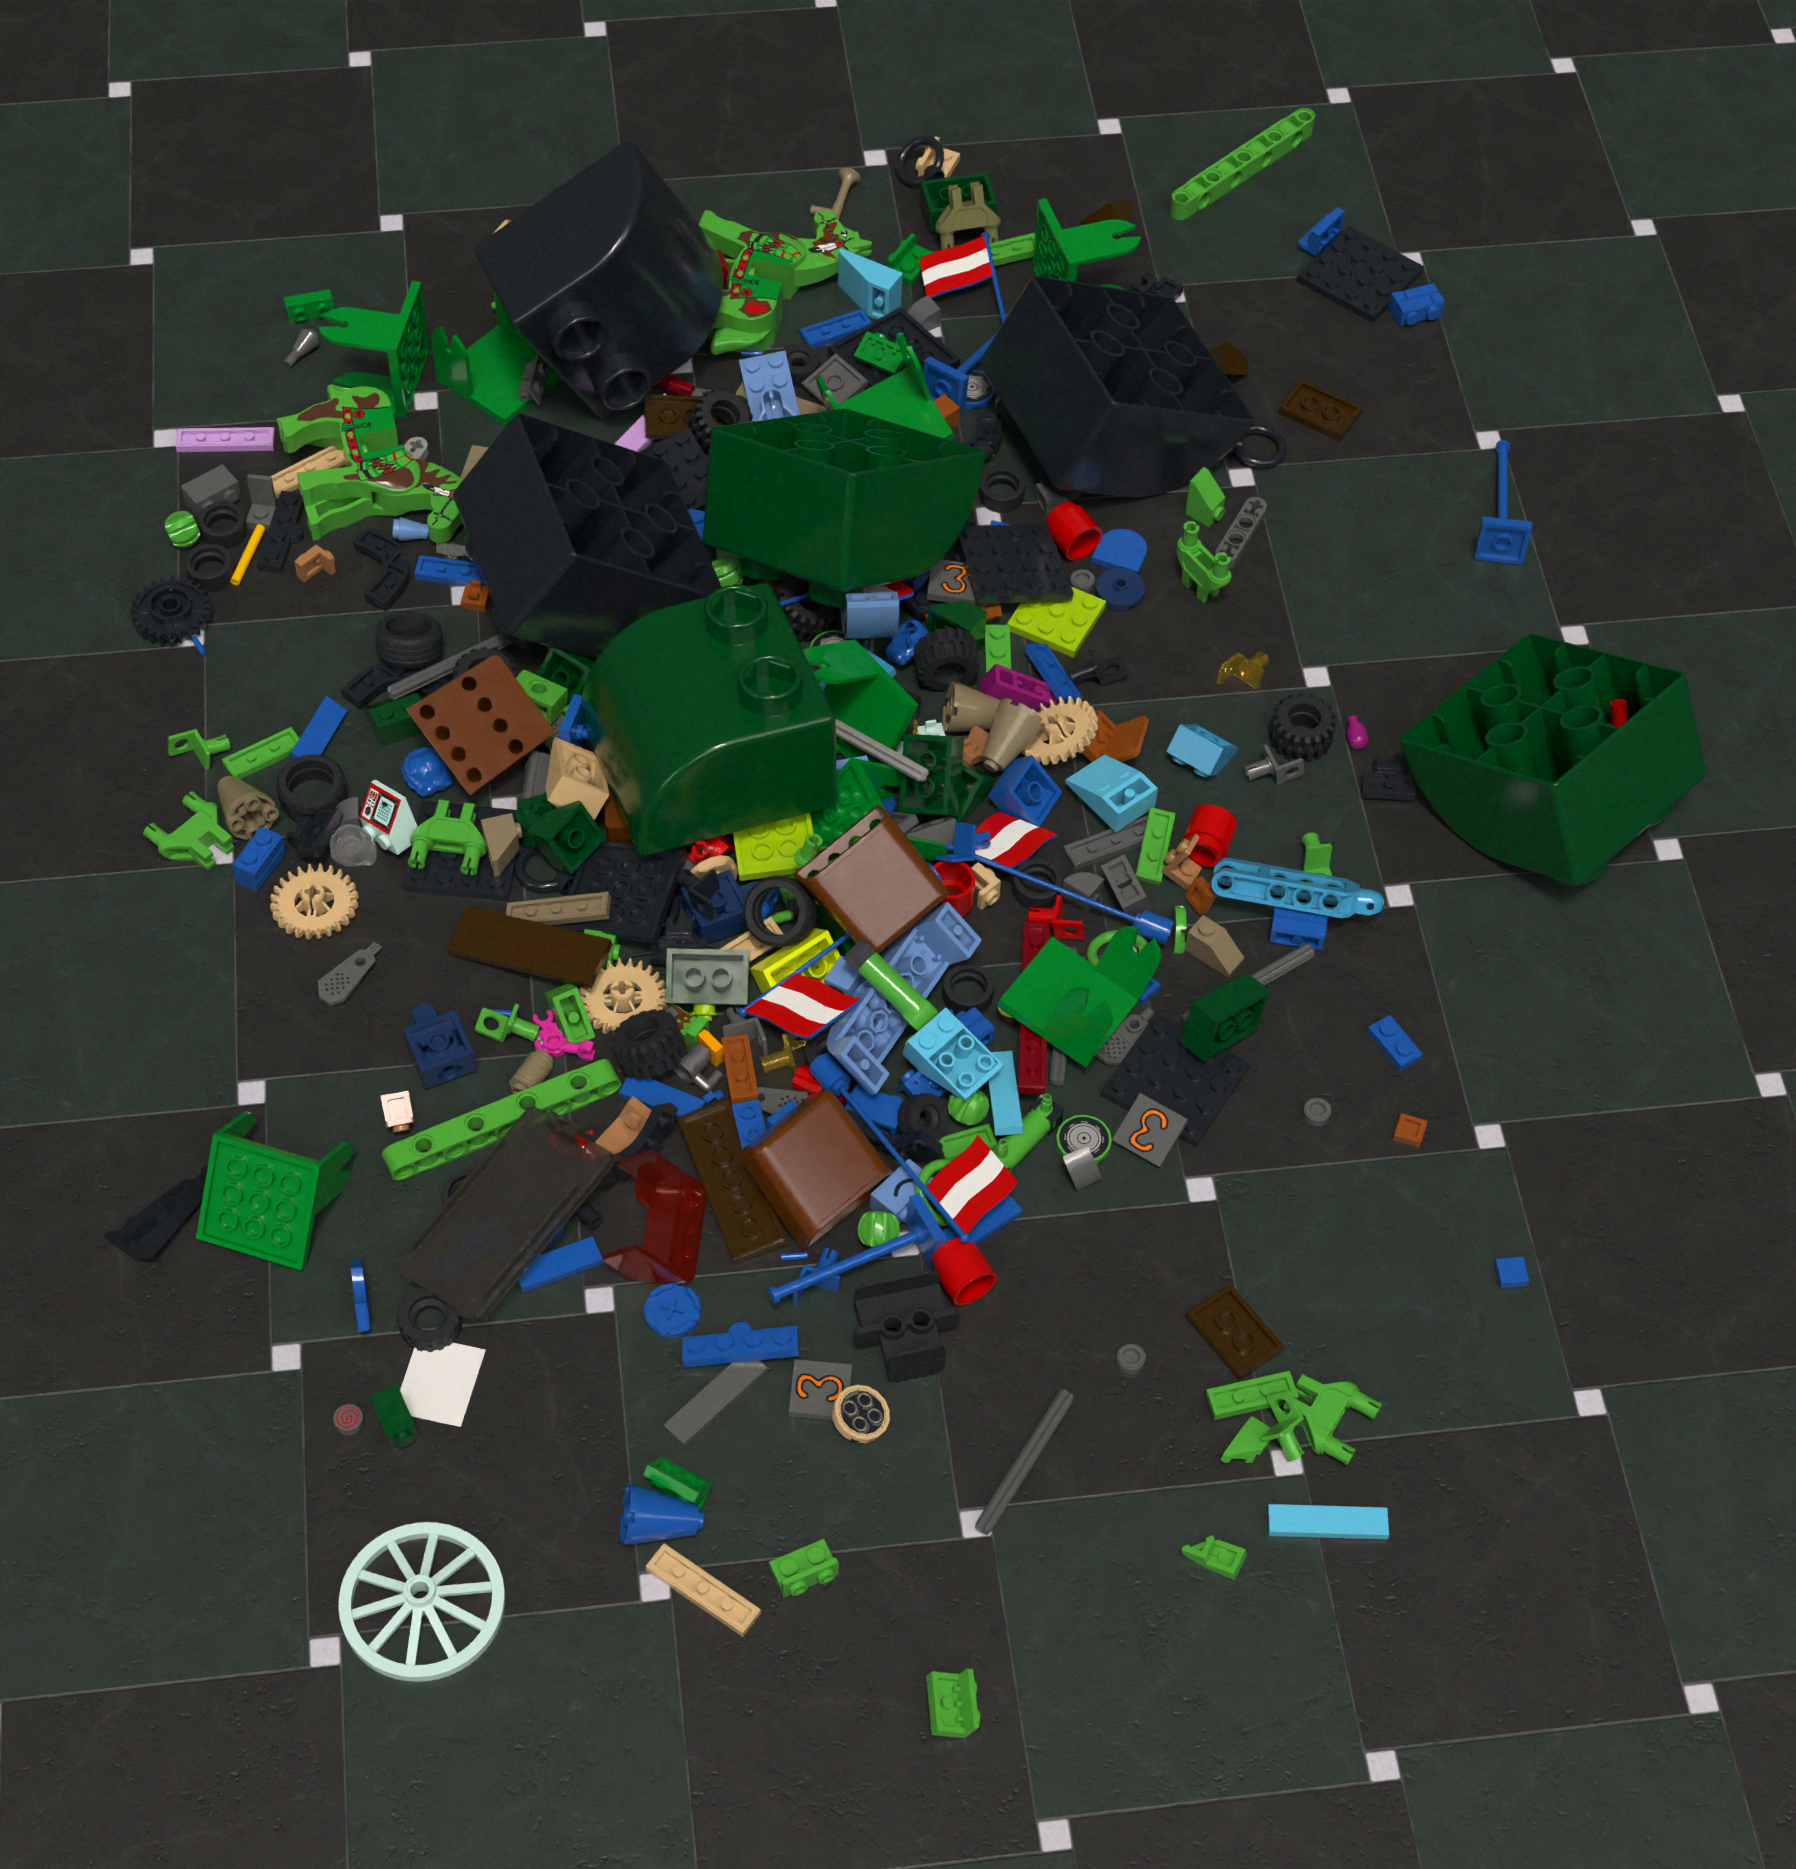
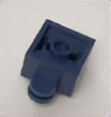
M730 870L718 873L717 877L720 888L708 898L712 902L715 919L713 920L692 908L687 888L682 886L681 905L687 917L693 919L694 930L698 938H706V944L748 929L743 916L744 901L750 889L759 881L739 887Z
M424 1003L416 1006L412 1011L414 1025L403 1028L407 1050L424 1088L426 1089L476 1071L474 1051L456 1011L439 1015L432 1004Z

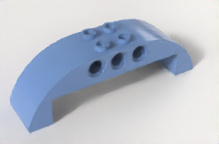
M897 592L846 594V607H839L845 639L897 637L899 625V598Z
M945 902L907 929L881 956L924 998H927L950 964L969 959L982 939L948 902ZM863 978L851 995L855 998H861L862 1002L834 1021L828 1034L827 1048L864 1090L873 1095L879 1091L890 1075L881 1063L909 1022Z

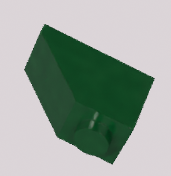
M397 1383L369 1396L392 1450L397 1447H406L419 1438Z

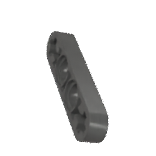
M1251 497L1245 502L1216 549L1215 555L1220 552L1226 554L1227 551L1230 552L1229 569L1236 565L1265 517L1267 504L1262 498ZM1257 508L1254 512V515H1252L1251 510ZM1248 522L1252 526L1244 528L1240 526V523ZM1232 538H1238L1242 541V543L1233 544L1229 540Z

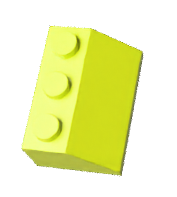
M813 928L804 940L795 945L781 948L751 967L750 971L760 991L765 993L834 942L828 930ZM837 948L833 949L799 975L824 983V978L840 957Z

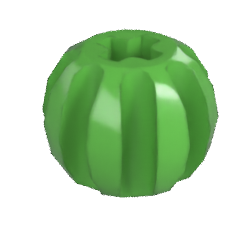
M186 511L174 512L165 521L164 527L174 546L186 548L198 541L200 530L191 513Z
M722 556L712 561L713 568L722 587L742 585L744 577L737 570L736 559Z
M979 1090L966 1101L951 1093L947 1103L948 1112L955 1120L963 1124L976 1125L987 1115L989 1109L988 1098Z
M866 1212L861 1217L858 1225V1235L861 1242L870 1247H875L897 1238L900 1232L899 1221L890 1212Z

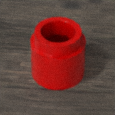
M1073 502L1060 504L1051 511L1046 519V525L1049 527L1048 532L1053 536L1055 544L1069 560L1076 561L1088 556L1102 540V529L1082 506L1075 505Z
M1204 804L1197 806L1192 812L1182 840L1184 838L1189 840L1194 834L1200 837L1188 858L1202 867H1214L1222 858H1225L1237 829L1235 817L1226 809L1216 805Z
M940 861L933 867L940 875L942 883L948 890V894L954 895H947L933 909L948 902L964 918L973 907L975 874L971 867L964 862Z
M961 1237L954 1238L943 1244L931 1258L934 1270L939 1273L941 1285L957 1306L967 1305L978 1300L991 1290L998 1279L996 1272L977 1244L970 1243L969 1241L962 1243L960 1242Z

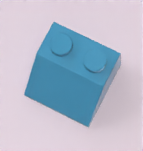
M1180 724L1166 752L1173 755L1172 760L1181 765H1186L1187 763L1195 767L1193 770L1195 773L1207 778L1208 775H1218L1239 747L1197 724Z

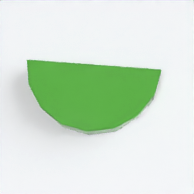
M1174 905V953L1183 954L1186 945L1184 932L1186 930V909L1183 906Z

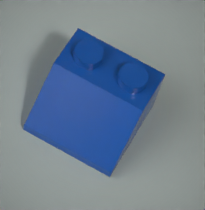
M1031 755L1014 759L1007 766L988 797L1002 813L1040 827L1061 795L1062 790Z

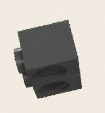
M1125 854L1101 866L1125 913L1136 917L1138 912L1143 914L1145 909H1153Z

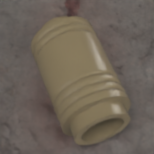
M538 1049L528 1055L509 1081L513 1094L540 1084L546 1079L553 1069L554 1063L552 1057L547 1052Z

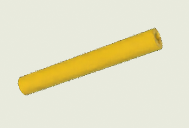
M256 525L230 580L233 585L238 586L265 532L263 525Z

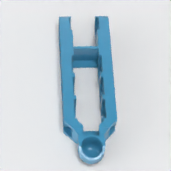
M1222 858L1215 864L1211 881L1213 891L1222 897L1337 918H1348L1355 913L1368 916L1382 911L1384 905V898L1379 892L1360 888L1359 884L1345 878L1233 858ZM1225 865H1228V866H1231L1233 869H1230V868H1221V867H1222V866H1225ZM1275 875H1282L1285 878L1275 877ZM1301 880H1309L1311 883L1303 882ZM1218 883L1224 886H1230V888L1223 889L1218 886ZM1333 884L1336 887H1330L1326 885ZM1271 894L1280 895L1283 897L1274 898L1273 896H1271ZM1297 899L1308 900L1309 902L1301 903ZM1324 904L1335 905V907L1328 908Z

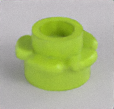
M693 1004V1012H690L691 1015L696 1017L701 1015L709 1019V1021H712V1016L717 1015L715 1013V1005Z

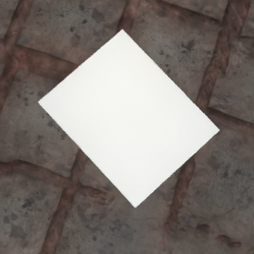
M452 1343L450 1346L444 1347L443 1350H435L433 1352H421L414 1348L400 1389L410 1415L461 1427L486 1350Z

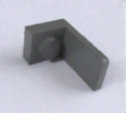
M248 474L247 483L252 505L246 520L247 529L254 530L256 525L260 524L265 527V531H268L277 505L272 477Z

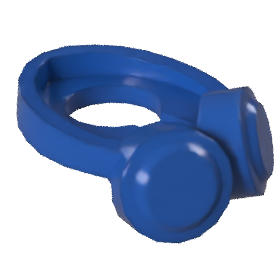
M779 888L771 891L763 901L761 910L763 921L769 918L776 905L780 892Z

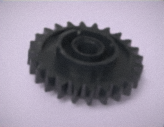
M171 576L169 581L162 577L158 584L155 581H151L152 587L143 586L144 593L137 592V599L132 600L133 607L130 608L131 619L136 631L141 632L142 638L149 636L150 642L158 639L159 645H162L166 640L169 642V645H172L174 640H178L182 644L183 638L191 641L192 634L201 635L199 628L207 629L206 622L212 620L210 615L213 613L211 597L208 596L207 589L202 590L200 583L194 585L193 579L185 582L183 576L178 581L175 580L174 576Z

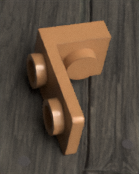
M1194 834L1189 840L1184 838L1176 850L1172 848L1164 858L1166 865L1162 873L1185 890L1189 889L1194 878L1198 876L1202 867L1188 858L1200 838L1197 834Z
M633 1096L627 1102L619 1117L595 1141L593 1148L603 1156L622 1151L638 1136L652 1110Z

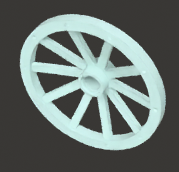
M435 1522L403 1525L375 1538L352 1561L343 1578L339 1594L341 1625L354 1653L367 1666L385 1676L413 1682L444 1678L474 1662L488 1648L496 1636L505 1609L503 1578L491 1552L482 1542L468 1532L448 1524ZM428 1538L420 1574L415 1575L397 1545L409 1540ZM438 1539L455 1543L466 1549V1551L430 1578ZM389 1550L407 1582L404 1583L365 1570L380 1554ZM474 1557L482 1564L490 1579L489 1582L439 1586ZM359 1580L402 1593L352 1609L353 1597ZM420 1591L428 1593L424 1598L418 1599L414 1597ZM492 1592L491 1609L487 1621L440 1598ZM403 1605L368 1646L359 1635L354 1625V1620ZM435 1607L481 1632L465 1649L457 1653L434 1610ZM412 1612L406 1664L388 1660L377 1654L379 1649ZM422 1615L427 1616L448 1659L427 1665H416Z

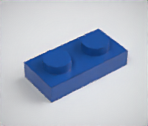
M1391 1015L1368 1027L1367 1033L1399 1072L1422 1059L1423 1053Z

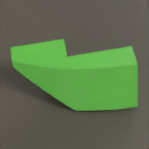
M1251 1416L1230 1443L1220 1461L1229 1463L1231 1459H1244L1245 1463H1253L1256 1455H1260L1272 1441L1262 1442L1260 1438L1271 1428Z
M1213 1535L1206 1537L1205 1542L1191 1547L1188 1544L1183 1546L1181 1550L1182 1555L1233 1580L1236 1579L1247 1556L1246 1549L1221 1540L1215 1541Z

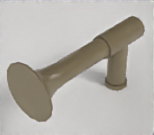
M851 168L840 169L838 177L841 179L842 184L832 209L812 205L810 214L815 215L819 211L826 210L833 212L839 220L850 186L860 182L858 172Z

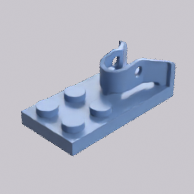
M785 351L739 360L750 413L753 414L752 422L800 415Z

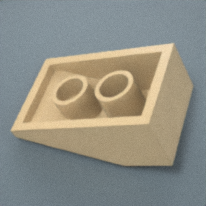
M555 737L552 744L545 787L547 800L558 808L575 801H581L595 820L609 796L607 780L597 756L591 751Z

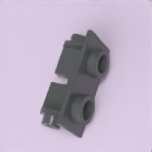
M539 354L536 355L535 361L531 360L525 365L522 378L524 382H521L518 391L521 401L526 402L529 399H534L537 405H540L542 394L545 391L546 379L549 376V367L547 363H544Z

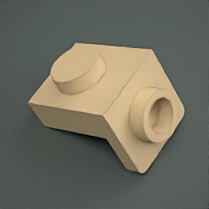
M978 862L971 869L975 874V888L979 891L977 907L982 910L987 905H993L999 899L1001 881L991 869L985 868Z

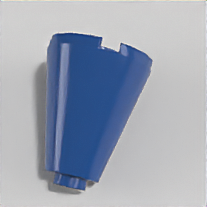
M635 1484L626 1485L622 1499L624 1511L623 1515H620V1541L622 1544L632 1545L696 1535L697 1529H702L704 1512L699 1511L697 1504Z

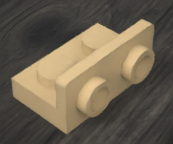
M935 136V139L940 142V137ZM929 145L926 146L923 157H919L916 170H918V177L924 175V170L929 165L934 164L935 151ZM943 148L944 162L941 170L945 174L944 178H948L960 161V153Z

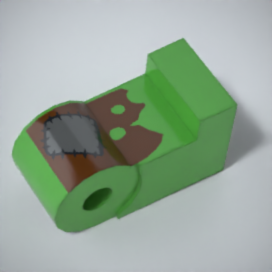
M668 1004L664 1008L666 1013L670 1012L675 1017L686 1047L689 1048L698 1043V1034L703 1030L710 1033L709 1019L701 1015L695 1017L675 1004Z

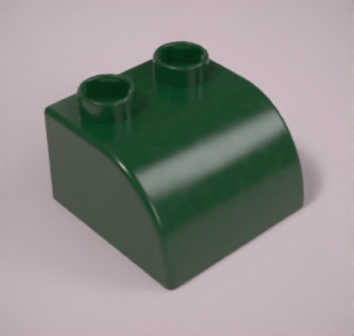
M837 409L713 427L710 439L703 541L707 546L738 556L737 570L739 574L747 578L762 581H783L788 575L809 581L808 596L811 600L827 606L846 607V594L869 593V587L915 578L927 572L947 554L962 532L974 506L981 484L986 452L850 409Z
M761 583L753 586L727 585L715 590L710 596L670 605L648 613L618 633L596 659L589 672L582 693L581 721L635 850L639 855L654 854L696 843L697 841H704L827 809L836 805V718L770 584Z
M1536 634L1523 636L1405 732L1399 739L1408 766L1423 794L1439 816L1462 839L1491 858L1545 875L1555 884L1568 887L1583 885L1600 877L1606 870L1608 861L1644 829L1665 820L1673 811L1674 803L1706 775L1687 678L1684 672ZM1615 699L1627 701L1628 721L1621 727L1609 725L1611 722L1609 703L1610 701L1614 702Z

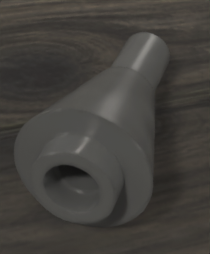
M301 329L292 352L284 360V364L287 367L291 368L299 358L320 345L317 333L311 329Z

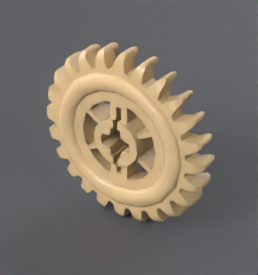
M1059 696L1058 705H1055L1053 700L1049 699L1050 707L1048 709L1040 703L1041 713L1037 714L1042 718L1040 724L1045 723V727L1021 753L1026 757L1032 755L1038 763L1042 762L1043 765L1049 764L1050 761L1053 765L1057 764L1059 760L1066 762L1068 757H1076L1075 753H1082L1084 751L1083 747L1091 744L1090 739L1095 737V731L1098 729V717L1095 714L1094 708L1087 701L1082 702L1077 697L1075 703L1073 698L1068 696V702L1065 704L1063 698Z
M309 863L307 873H304L300 866H298L297 877L288 871L289 882L280 878L282 888L274 886L276 895L271 894L270 896L272 902L270 909L273 912V919L278 921L280 928H285L286 933L292 934L295 932L297 938L305 934L306 939H311L313 935H316L317 939H321L324 933L327 936H331L332 930L341 931V925H348L350 923L349 918L355 916L354 910L358 908L357 899L359 895L355 891L356 885L354 882H351L350 876L346 875L343 879L341 869L334 875L332 865L329 866L327 872H324L322 864L319 863L317 872H314ZM300 897L302 900L295 906L297 899ZM334 900V904L330 909L327 906V902ZM305 911L307 916H304L299 912Z
M618 958L616 967L607 960V970L601 968L592 989L586 987L579 988V994L590 1023L593 1022L594 1029L603 1027L602 1030L605 1034L610 1030L614 1031L615 1028L620 1026L622 1021L627 1020L632 1015L651 1009L663 1010L667 1005L665 1003V981L660 980L659 972L652 975L651 965L643 971V962L641 960L636 967H633L631 958H629L626 966H623L621 958ZM641 1003L638 1008H634L635 1004ZM606 1006H612L614 1010L611 1011Z

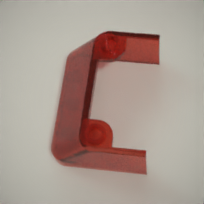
M654 1150L618 1161L620 1168L637 1178L635 1195L643 1205L648 1207L642 1247L636 1244L605 1254L602 1257V1261L632 1280L668 1284L676 1283L678 1285L691 1282L696 1273L706 1205V1191L703 1185Z

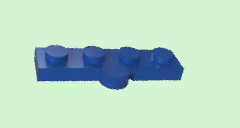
M738 1322L730 1327L728 1333L683 1337L682 1362L684 1368L799 1356L798 1326L751 1330L749 1324Z

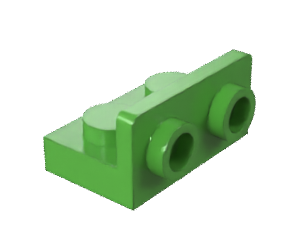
M824 1539L769 1562V1568L783 1598L789 1595L798 1596L804 1593L808 1587L817 1583L826 1584L839 1574V1562L837 1558H833Z

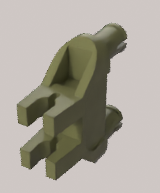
M978 181L970 182L971 201L962 202L961 188L957 184L949 185V204L940 215L935 226L937 233L940 234L941 250L954 247L953 233L956 230L983 227L984 232H988L990 235L988 239L989 244L998 242V226L1001 223V218L984 204L983 185Z

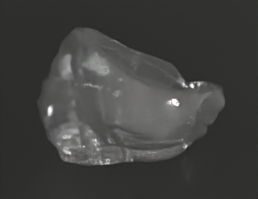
M346 824L340 826L333 833L330 839V854L335 862L347 867L371 866L375 863L377 847L373 838L365 829L358 825Z

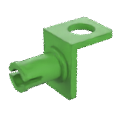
M197 729L169 736L168 754L173 756L194 750L204 769L209 770L210 755L229 751L230 742L225 734L204 740ZM187 739L185 745L174 747L179 740Z
M1307 833L1302 838L1306 849L1303 871L1332 876L1329 868L1332 845L1330 843L1320 844L1317 833ZM1333 884L1326 885L1330 887H1335V885Z
M515 1003L509 1017L483 1008L474 1030L500 1042H503L507 1034L510 1035L511 1032L534 1042L540 1025L518 1018L516 1012L519 1004ZM486 1018H494L499 1026L496 1030H489L484 1026L483 1022Z
M1290 1390L1271 1393L1267 1396V1400L1278 1423L1260 1438L1262 1442L1277 1438L1287 1461H1292L1304 1454V1450L1301 1448L1293 1432L1295 1426L1304 1418ZM1278 1399H1283L1289 1404V1413L1279 1408Z

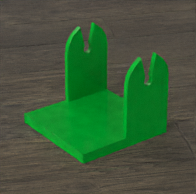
M1047 198L1037 201L1032 270L1035 276L1076 282L1078 265L1129 254L1138 247L1141 237L1114 239L1113 236H1120L1136 228V225L1119 219L1105 220L1062 230ZM1111 284L1099 285V286H1103V287H1110V288H1116V289L1126 290V289H1124V288H1122V287H1120V286L1111 285Z
M417 281L411 282L400 314L339 307L326 312L322 316L326 320L341 325L346 324L348 325L347 327H318L322 337L330 343L387 352L391 377L350 372L333 379V382L350 389L366 386L383 391L390 400L393 416L406 418L430 352L422 284Z
M494 291L497 316L496 327L467 350L456 334L452 336L451 348H449L444 327H437L431 333V344L436 381L506 426L517 413L524 412L535 403L534 399H529L526 402L521 401L518 391L521 382H524L522 378L525 365L531 360L535 361L538 352L512 326ZM548 363L549 376L546 379L545 391L542 396L563 380Z
M902 332L896 334V338L906 369L837 405L830 389L827 390L823 378L820 375L815 378L827 411L850 409L948 440L955 438L949 425L931 399L921 365L912 346L908 347Z
M856 640L804 649L803 652L810 666H818L820 664L826 666L814 671V674L818 681L827 683L824 694L835 718L896 751L918 707V703ZM836 736V753H841L846 759L867 755L868 761L888 765Z
M851 757L836 774V805L810 813L813 834L821 836L823 841L820 847H827L875 806L879 805L885 809L881 800L892 796L894 799L896 797L881 786H900L901 772L890 765ZM872 820L869 825L870 829H872L881 820ZM906 835L924 859H928V861L936 860V855L948 854L944 844L938 841ZM855 836L849 840V844H852Z
M1123 927L1112 936L1100 960L1094 966L1070 948L1051 937L1001 997L997 1007L1087 1068L1138 1003L1160 965L1162 958L1160 947L1154 938L1140 950V953L1135 952L1133 947L1136 944L1139 927Z
M243 1112L213 1134L196 1239L302 1271L307 1263L315 1214L336 1198L343 1190L351 1169L345 1168L341 1170V1168L354 1154V1145L351 1142L344 1141L319 1161L254 1142L250 1139H244L243 1136L256 1124V1119L252 1113Z

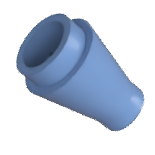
M402 517L400 519H393L392 538L398 539V542L427 539L428 524L418 523Z

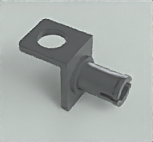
M1267 744L1263 745V760L1243 766L1248 781L1270 773V775H1273L1277 785L1305 774L1302 758L1278 766ZM1298 767L1293 773L1285 774L1290 768Z
M735 1005L737 1014L734 1013L732 1006L729 1007L725 1014L730 1024L722 1027L723 1037L748 1034L749 1041L757 1039L763 1056H768L767 1041L759 1019L754 1017L746 1020L745 1017H741L738 1014V1009L741 1006Z

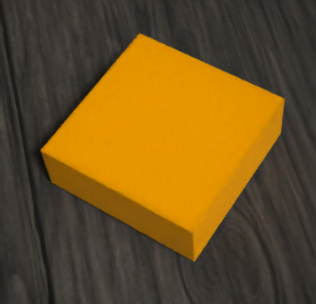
M703 1030L698 1034V1043L704 1045L710 1051L712 1058L709 1061L716 1067L723 1062V1046L708 1031Z

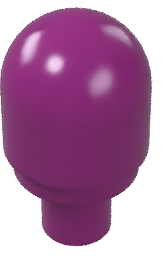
M1350 716L1347 718L1349 726L1346 729L1348 743L1355 750L1364 749L1369 741L1366 728L1358 722L1357 716Z

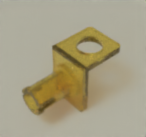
M1258 651L1253 657L1247 659L1237 652L1221 665L1216 683L1220 685L1231 675H1235L1253 688H1259L1264 674L1263 667L1269 663L1268 656L1266 654L1261 656L1263 652Z
M789 1033L782 1035L785 1044L783 1050L760 1057L765 1074L787 1065L793 1068L795 1074L797 1066L791 1050L805 1046L808 1039L795 1041L797 1036Z

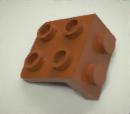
M1101 710L1095 711L1098 717V729L1095 731V737L1090 739L1091 744L1084 746L1082 753L1091 762H1094L1104 754L1119 762L1136 758L1141 751L1149 719L1144 715L1115 725Z

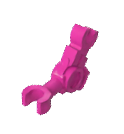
M547 1010L548 1018L545 1021H540L536 1014L533 1015L534 1024L540 1025L538 1036L543 1041V1044L540 1045L539 1039L535 1040L536 1050H543L551 1057H560L565 1055V1052L573 1053L585 1061H593L596 1053L595 1050H592L594 1042L589 1040H583L580 1043L568 1042V1039L563 1037L558 1030L551 1010Z

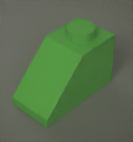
M1203 467L1190 481L1185 514L1210 527L1216 520L1219 521L1225 513V496L1209 470Z
M567 983L544 993L554 1020L562 1035L568 1039V1042L580 1043L583 1040L595 1038L576 986Z

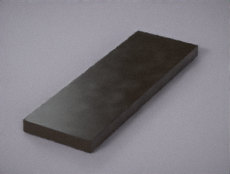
M467 906L446 951L448 955L592 989L613 944L611 939Z
M729 1098L677 1117L734 1264L786 1245L787 1240L774 1208L740 1158L742 1148Z

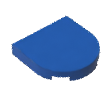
M1111 530L1103 535L1100 544L1097 545L1091 557V563L1109 569L1127 568L1139 574L1146 559V542L1142 536L1132 530Z

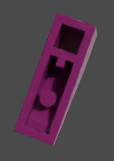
M996 663L980 680V692L999 700L1003 698L1012 699L1010 704L1015 706L1022 703L1030 709L1041 710L1040 703H1042L1048 709L1050 707L1049 699H1052L1055 705L1059 704V701L1046 682Z

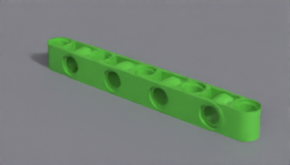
M1308 108L1298 109L1190 179L1172 193L1171 217L1176 220L1187 219L1297 147L1312 135L1315 113Z
M602 1059L391 1144L383 1150L381 1156L394 1180H403L607 1097L618 1091L622 1083L610 1061Z

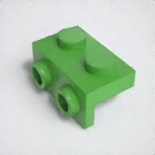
M966 1668L960 1674L931 1671L926 1675L932 1735L966 1738L978 1729L980 1712L977 1709V1683L974 1680L973 1669Z

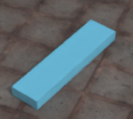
M1012 1051L991 1052L1004 1064L1003 1068L988 1080L995 1135L1023 1134Z
M1268 1504L1267 1507L1268 1536L1387 1540L1389 1537L1388 1510L1385 1507Z

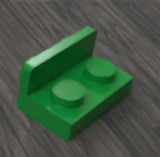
M911 233L906 240H902L895 253L889 255L887 266L902 272V283L912 287L922 275L919 259L933 252L916 245V235Z
M330 289L284 297L289 324L323 318V314L335 309Z
M866 331L854 354L856 360L891 375L898 373L904 364L898 341L893 343L878 332L872 334Z
M663 1456L648 1464L644 1472V1476L651 1479V1485L675 1498L697 1504L699 1510L703 1508L712 1487V1483Z

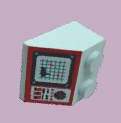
M373 780L359 816L363 825L362 832L368 840H374L384 850L388 849L398 855L411 846L410 838L413 831L417 828V824L406 797L379 781Z

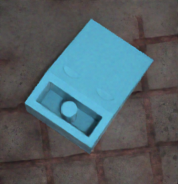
M844 249L839 250L838 286L861 309L863 308L867 316L879 319L901 307L902 272Z
M1105 754L1065 780V783L1115 832H1118L1147 813L1150 807L1154 808L1156 804L1158 788L1142 772Z
M944 1008L907 1041L902 1052L922 1074L964 1101L1004 1066L947 1008Z

